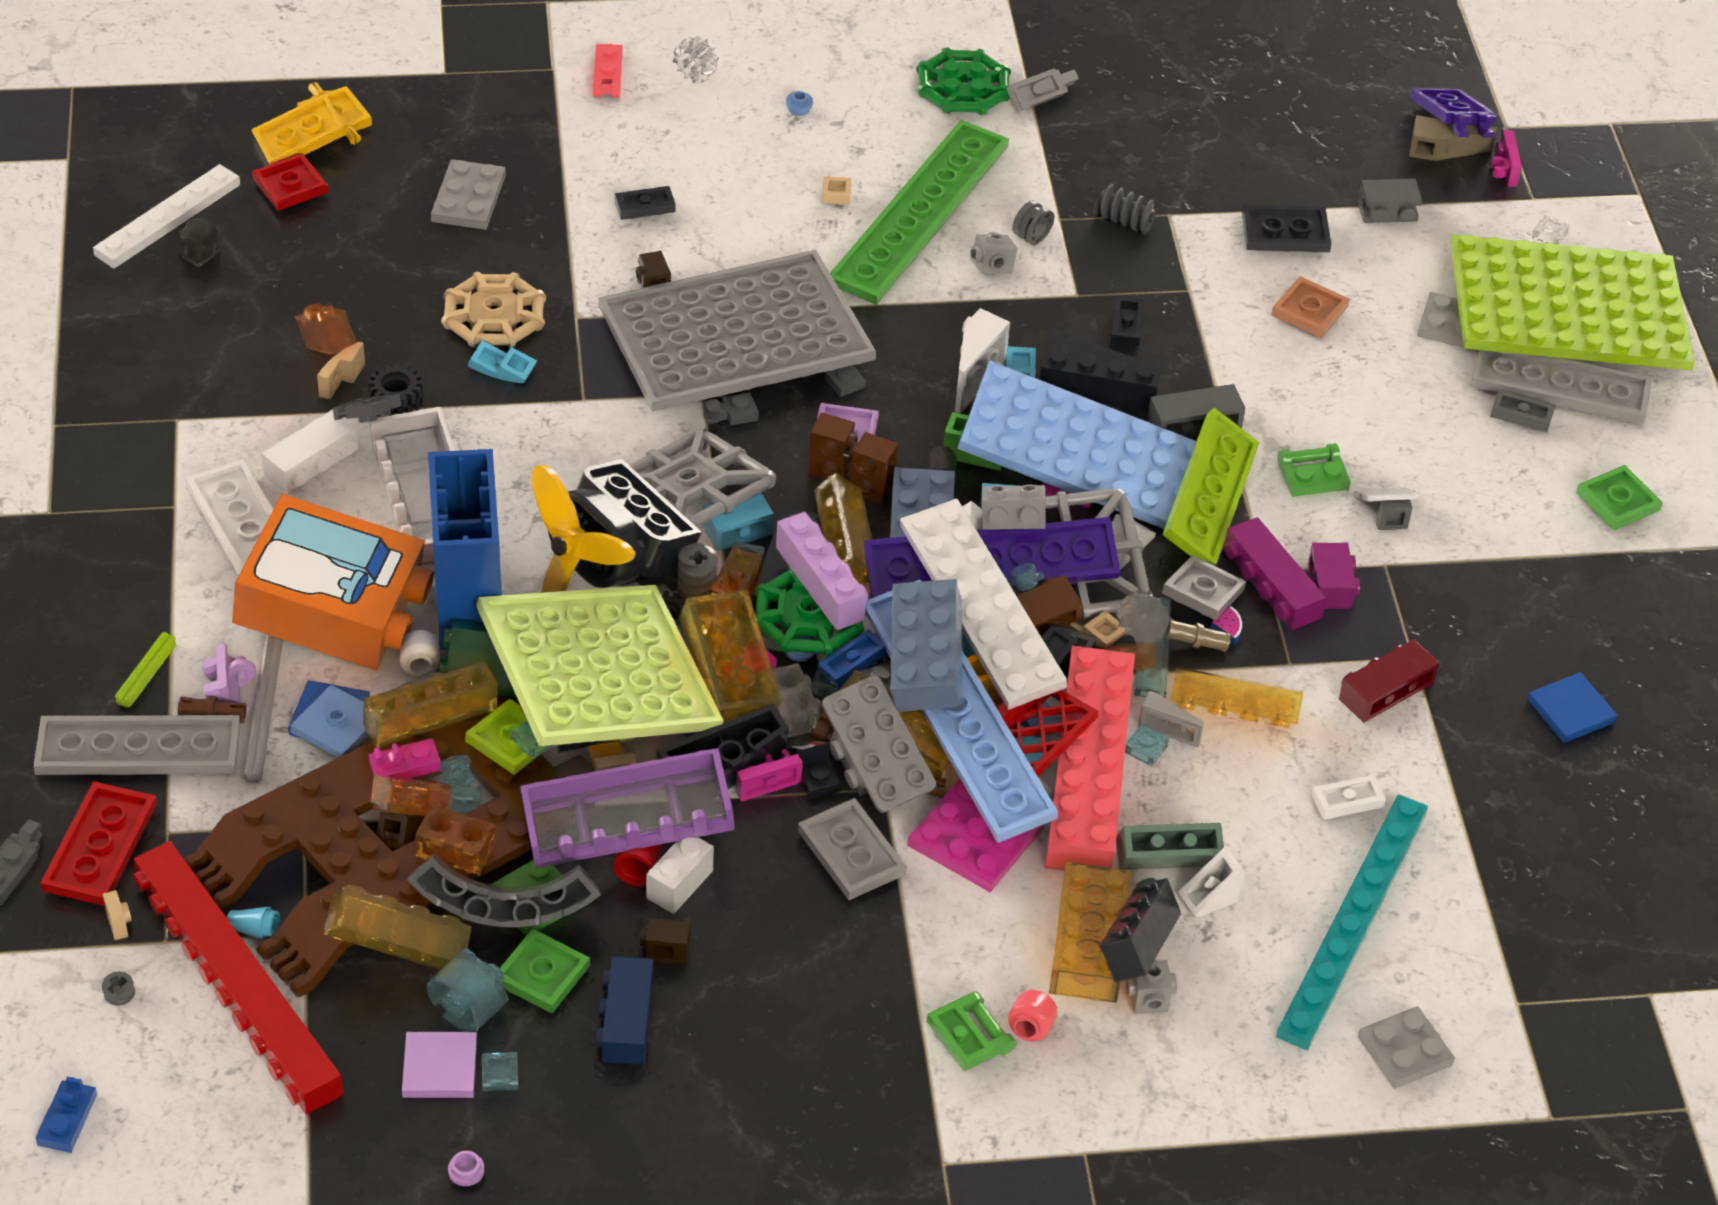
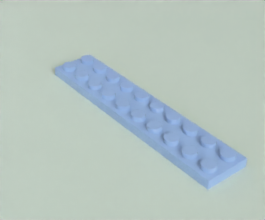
M893 590L869 599L866 602L865 614L876 634L883 641L890 658ZM962 651L961 707L921 711L997 843H1000L1058 819V810Z

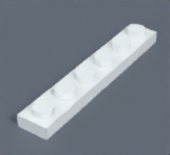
M221 164L217 165L94 246V256L115 269L240 186L239 176Z

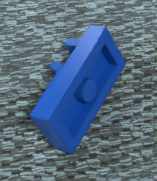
M868 629L818 663L821 673L840 688L855 678L859 671L869 668L875 662L883 663V656L888 653L883 641Z
M67 1076L66 1081L62 1080L35 1137L37 1146L72 1153L97 1096L96 1087L83 1085L82 1079Z

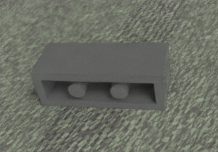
M1229 384L1150 397L1147 419L1151 424L1189 438L1199 436L1206 415L1213 408H1216L1242 428L1246 408L1235 385Z

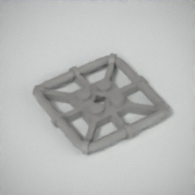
M697 429L696 432L688 434L659 450L652 449L646 452L645 457L629 465L665 499L675 503V508L684 516L687 506L693 505L702 498H706L714 503L687 518L696 527L720 514H729L734 510L733 507L760 494L766 489L772 488L776 482L775 473L748 456L743 448L732 446L717 435L706 432V429ZM708 444L722 454L708 459L702 455V450ZM692 446L691 451L674 461L669 458ZM734 464L736 466L741 465L748 470L727 471L724 468ZM650 467H659V469L651 473H640ZM750 484L730 496H726L719 491L727 485Z
M1102 489L1070 494L1061 491L1056 492L1054 496H1046V509L1058 508L1062 522L1072 521L1069 506L1108 501L1096 518L1109 517L1117 507L1120 511L1126 541L1115 542L1117 554L1126 553L1130 556L1136 586L1120 576L1114 579L1070 583L1071 585H1076L1077 595L1082 603V620L1091 619V616L1099 615L1103 611L1116 613L1132 611L1140 607L1144 608L1150 602L1149 584L1141 553L1144 550L1141 540H1138L1131 505L1125 496L1126 492L1121 489L1117 491L1114 489ZM1105 581L1130 598L1090 603L1086 583ZM1024 587L1012 588L1015 594L1025 590Z

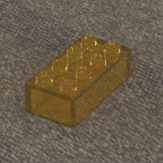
M748 591L687 598L679 616L689 652L724 720L723 723L774 703L778 710L782 699Z
M1065 862L1049 994L1117 1003L1121 981L1114 982L1100 944L1130 897L1131 870Z

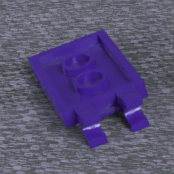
M1412 88L1410 99L1443 123H1452L1456 136L1469 137L1470 132L1466 130V125H1477L1478 132L1483 138H1493L1494 132L1491 131L1490 124L1496 122L1497 116L1461 89Z

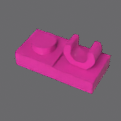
M1503 130L1501 140L1496 142L1495 157L1492 158L1491 168H1494L1493 177H1505L1507 187H1517L1522 168L1515 134L1512 130Z
M433 738L401 745V747L394 743L392 744V749L380 751L379 747H377L373 753L368 754L377 786L442 771L441 761Z
M783 749L781 750L780 760L774 761L771 755L767 754L765 763L749 766L737 771L736 793L740 801L749 800L801 783L802 760L798 754L790 756V753Z

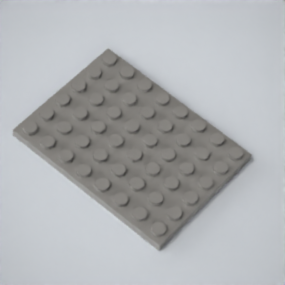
M816 250L598 298L599 308L652 412L876 360V350Z

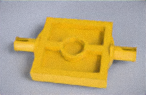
M314 82V85L311 83L308 90L313 96L310 99L298 102L297 107L326 93L348 133L345 136L351 144L359 143L361 136L356 131L372 126L370 114L347 86L336 90L323 91L317 82Z

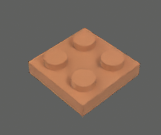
M1299 276L1273 306L1271 316L1322 339L1348 308L1350 299Z

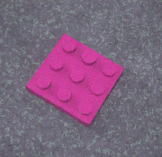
M959 778L908 837L907 846L991 893L1042 832L1044 825L997 843Z

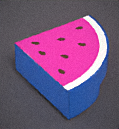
M1231 606L1217 620L1212 621L1211 629L1230 632V643L1235 646L1241 637L1243 621L1239 612Z

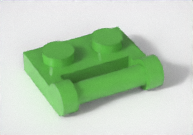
M1337 443L1327 444L1325 448L1292 452L1289 449L1278 451V463L1292 497L1349 490L1351 480L1340 457ZM1324 459L1328 460V462L1300 466H1293L1292 464Z
M977 991L971 992L927 1014V1023L964 1072L999 1054L1006 1055L1010 1053L1017 1045L1012 1035L1003 1031L983 1005L984 999ZM966 1012L974 1014L993 1040L988 1042Z

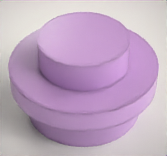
M472 1151L457 1153L448 1165L450 1179L460 1186H471L478 1183L485 1171L482 1159Z

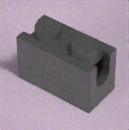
M1416 179L1361 180L1357 202L1364 223L1418 221L1419 215L1416 206H1421L1422 198Z

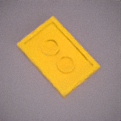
M326 93L251 129L269 165L301 153L306 155L348 134Z

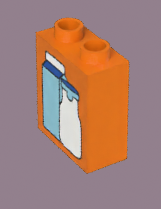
M282 493L235 582L232 623L377 671L387 648L400 651L404 636L411 632L414 616L405 613L409 602L423 606L430 593L435 571L422 566L425 540Z

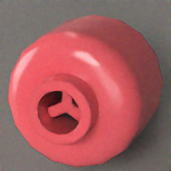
M1024 991L1017 997L1008 1014V1024L1019 1038L1032 1042L1041 1041L1048 1036L1057 1018V1006L1054 1000L1042 991Z

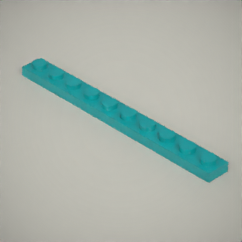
M1400 794L1397 795L1277 1030L1276 1038L1308 1051L1427 814L1428 805Z

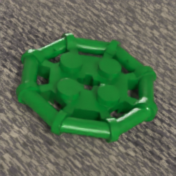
M949 47L942 49V52L929 60L921 61L916 67L919 75L918 95L921 98H927L942 108L943 113L971 112L984 115L987 113V110L998 103L1010 99L1006 88L1010 86L1009 76L1011 69L1008 65L1001 64L987 55L983 49L979 48L977 51L951 50ZM941 64H943V68H941V69H937V68H936V67L940 66ZM929 80L937 81V83L930 84ZM999 82V86H993L991 83Z
M788 567V571L768 583L759 584L755 590L757 600L752 624L755 629L765 633L780 647V651L786 654L789 651L821 653L824 657L830 656L832 651L851 639L858 637L865 630L863 621L843 628L842 631L829 638L828 636L835 629L790 567ZM791 583L792 589L786 592V588L780 590ZM769 602L778 603V609L768 610ZM807 606H813L814 611H806ZM780 622L786 634L780 631L774 623ZM797 635L817 637L818 640H806L796 638Z

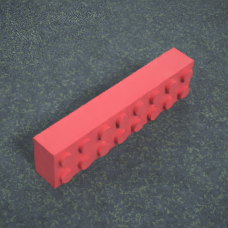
M1072 646L1066 693L1098 710L1099 717L1058 756L1053 804L1058 810V819L1050 822L1045 868L1111 877L1135 654ZM1080 712L1066 714V722L1081 720L1085 715ZM1061 732L1060 739L1064 736V732Z

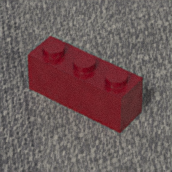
M1415 639L1404 645H1397L1390 653L1383 657L1372 659L1365 667L1356 672H1349L1341 682L1339 700L1365 723L1434 684L1439 662Z

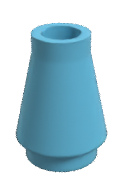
M271 907L230 910L227 919L237 932L264 941L272 937L281 926L280 913L272 910Z

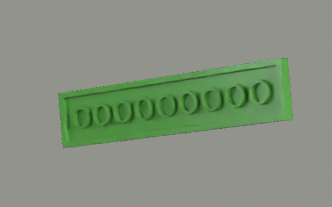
M960 120L830 272L838 288L877 305L1008 148L1009 138Z

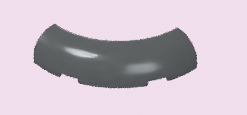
M434 853L406 879L433 904L461 916L465 920L497 927L539 925L570 915L587 906L601 895L595 882L580 864L562 876L546 883L529 887L505 888L491 886L468 878L454 870Z

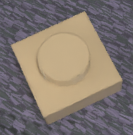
M824 176L822 203L850 205L851 178Z
M116 890L104 893L106 914L114 940L128 937L126 923L132 922L127 902L120 903Z

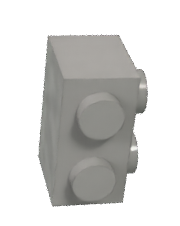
M1045 485L983 486V530L1046 529Z

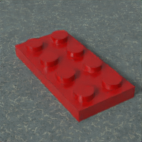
M93 781L40 882L42 891L105 906L103 894L115 890L157 806L156 796Z

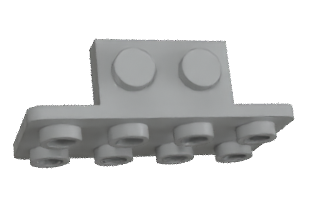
M871 676L823 699L822 707L834 728L830 739L831 742L829 743L830 750L837 761L841 760L846 769L844 771L846 781L852 789L856 788L859 796L869 793L877 810L885 813L934 790L936 781L878 676Z

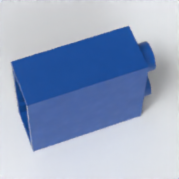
M493 449L428 452L439 645L441 651L449 650V648H443L445 628L452 629L453 619L483 623L476 607L479 597L502 595Z

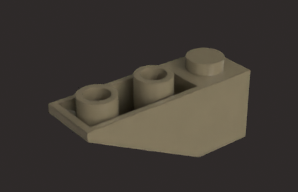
M1416 115L1409 157L1438 161L1492 152L1497 128L1490 127L1491 131L1494 132L1493 138H1483L1478 132L1477 125H1466V130L1470 132L1469 137H1458L1454 133L1452 123H1443L1437 118Z

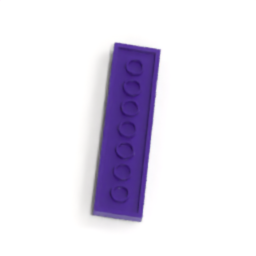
M1111 517L1046 523V529L977 530L1011 588L1039 586L1048 578H1058L1062 575H1065L1069 583L1119 578L1121 573ZM906 536L864 540V553L871 598L892 591L893 584L910 583L918 580L921 582L932 581Z

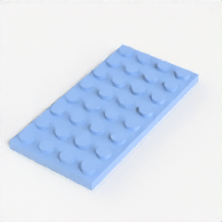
M989 360L957 449L1070 493L1102 489H1114L1117 491L1121 489L1126 492L1125 496L1131 505L1134 518L1164 529L1197 441ZM1108 501L1097 503L1105 506Z

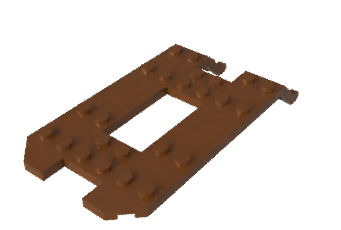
M467 693L420 719L395 729L224 814L196 852L183 859L194 873L198 871L195 875L210 895L217 892L213 896V900L221 910L239 901L268 862L295 848L329 882V885L302 898L275 934L261 942L256 949V952L262 959L268 960L286 948V952L272 959L270 968L275 973H278V977L283 982L292 980L305 970L306 974L294 979L290 984V990L295 996L302 997L315 990L348 947L432 903L406 880L432 854L436 853L454 870L473 880L532 849L520 786L595 772L594 767L581 754L556 767H553L540 754L513 775L465 742V735L469 729L507 700L511 699L520 705L518 698ZM433 738L441 761L442 771L376 785L368 754L374 752L375 748L379 747L380 751L392 749V744L394 743L401 747V745ZM460 764L494 797V799L393 852L359 817ZM595 803L584 805L587 820L594 816ZM574 807L534 814L540 845L577 825Z

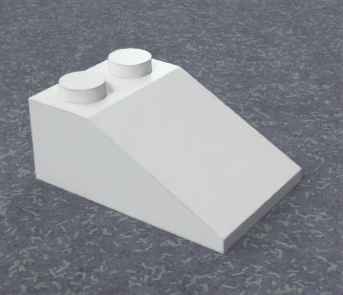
M981 308L972 317L969 316L962 327L964 335L960 348L961 358L955 412L959 414L976 397L989 360L1003 366L1006 365L1010 322Z

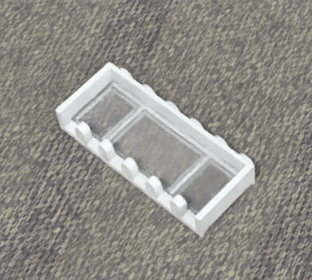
M441 407L380 417L375 421H370L371 442L398 531L425 540L422 563L434 561L428 452L459 451L456 438L451 439L450 437L452 435L450 419L444 418Z

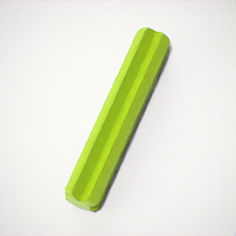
M166 632L160 634L116 693L115 698L118 705H122L125 708L132 706L175 648L177 643L174 635H169Z

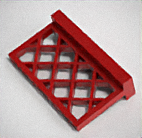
M1062 690L1009 710L1004 702L997 708L1013 737L1018 738L1019 747L1024 754L1043 752L1044 756L1039 761L1029 762L1037 777L1099 717L1098 710ZM1050 696L1059 700L1061 704L1060 706L1041 707ZM1080 712L1085 715L1081 720L1066 722V714ZM1062 714L1063 723L1043 724V717ZM1039 717L1040 726L1021 728V724L1026 719ZM1064 732V736L1059 741L1046 742L1045 734ZM1041 735L1042 743L1023 745L1022 737Z

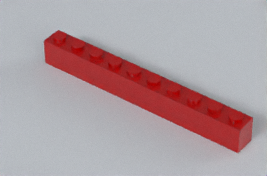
M168 841L135 857L136 873L133 874V879L137 888L141 892L146 890L154 912L157 915L163 914L166 918L167 929L172 937L178 936L182 941V948L190 961L195 959L198 963V970L207 985L212 983L215 987V994L223 1008H230L233 1012L232 1018L239 1031H246L250 1036L249 1041L256 1055H263L268 1061L267 1068L275 1081L280 1079L283 1082L286 1096L293 1106L298 1104L305 1115L343 1096L341 1074L172 842Z

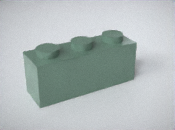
M1221 823L1123 826L1116 837L1119 870L1204 867L1224 848Z

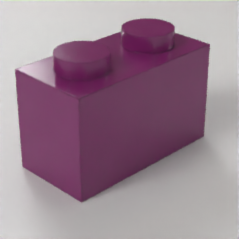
M1312 543L1307 563L1310 579L1326 596L1324 609H1352L1354 597L1360 594V580L1354 576L1356 558L1355 555H1350L1349 544Z

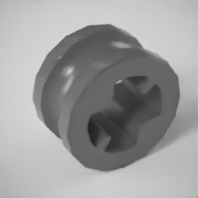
M113 972L107 975L102 982L104 998L112 1005L118 1006L129 1003L135 995L134 982L131 976L125 972ZM120 985V988H122L124 985L125 991L118 993L115 990L113 993L112 987Z

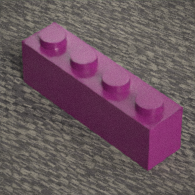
M1258 517L1227 529L1223 546L1226 556L1233 560L1241 570L1243 577L1253 584L1258 590L1260 597L1266 600L1273 608L1279 620L1283 621L1292 631L1322 619L1326 596Z

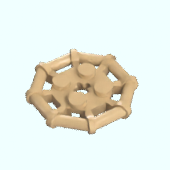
M474 272L471 278L453 289H447L443 294L445 308L444 316L441 319L442 325L445 329H451L468 342L469 346L474 348L482 340L490 345L508 346V348L515 347L517 342L534 331L542 330L545 325L543 309L546 295L542 290H536L525 282L515 272H512L510 275ZM476 288L477 292L471 295V291ZM517 289L521 293L518 292V295H516L513 290ZM462 304L464 309L456 310V305ZM532 305V312L523 310V306ZM497 306V309H491V307ZM465 321L469 322L472 330L462 323ZM519 322L524 323L522 326L517 328V324ZM483 332H502V334H485Z

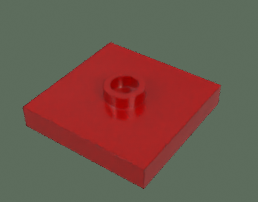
M303 153L252 171L253 180L277 211L329 193L328 184Z

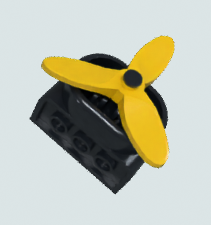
M623 459L586 467L577 489L571 491L566 490L552 468L547 465L534 467L531 477L532 488L542 521L548 529L551 549L554 553L545 574L541 593L566 591L574 570L586 582L598 588H609L617 585L624 586L637 582L641 586L656 585L657 588H660L663 583L672 592L677 591L679 552L684 546L697 543L701 531Z

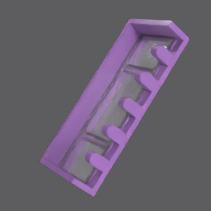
M718 748L520 786L535 868L735 830L733 809Z

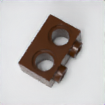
M820 413L810 433L808 475L843 484L852 459H849L850 448L855 441L858 442V435H854L855 422Z
M865 432L859 442L855 441L849 451V459H852L847 475V479L850 480V494L880 505L884 504L893 488L894 467L897 466L898 443Z

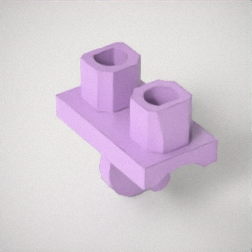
M225 643L216 645V656L203 660V670L209 681L217 680L204 684V694L207 699L209 697H217L220 701L226 700L227 702L241 703L240 686H245L248 681L255 677V664L252 661L246 660L244 656L234 658L228 655Z

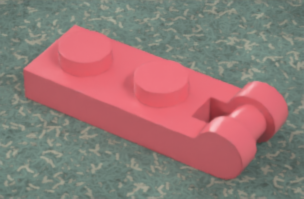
M596 44L593 97L612 95V98H620L623 45Z

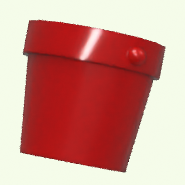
M663 845L633 848L616 853L617 857L614 860L616 875L629 885L636 887L646 886L647 873L660 860Z

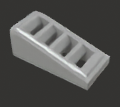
M1149 691L1141 707L1138 727L1199 747L1204 722L1159 694ZM1188 728L1194 729V730H1193V733H1192L1191 731L1187 730V729H1188Z

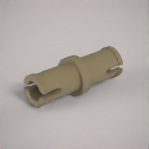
M1172 619L1167 621L1165 627V639L1190 643L1191 647L1194 648L1204 646L1226 652L1229 647L1230 632L1204 628V624L1201 623L1191 625Z

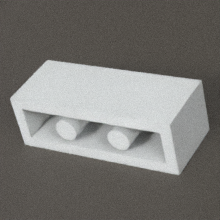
M333 410L329 411L262 452L264 475L284 492L289 493L358 450L356 428L344 418L334 420Z

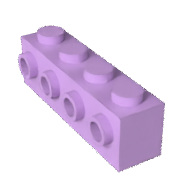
M806 512L777 521V550L836 631L864 621L866 602L868 601L867 591L864 585L859 584L853 577L849 565L843 563L838 557L834 545L831 542H827L819 525L816 522H812Z

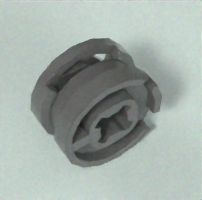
M1034 200L1028 201L1015 216L1012 231L1020 238L1025 237V241L1031 245H1037L1046 238L1052 229L1055 218L1054 212L1045 207L1043 208L1041 204Z

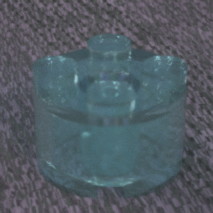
M464 948L427 983V992L433 1005L436 1006L440 1003L446 1010L442 1016L451 1025L463 1032H473L475 1029L477 1031L508 1002L506 990L501 982L504 979L502 971L495 964L490 963L487 965L467 948Z

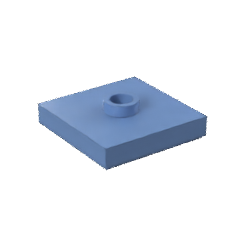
M330 685L290 725L291 733L339 758L355 750L383 721V712Z

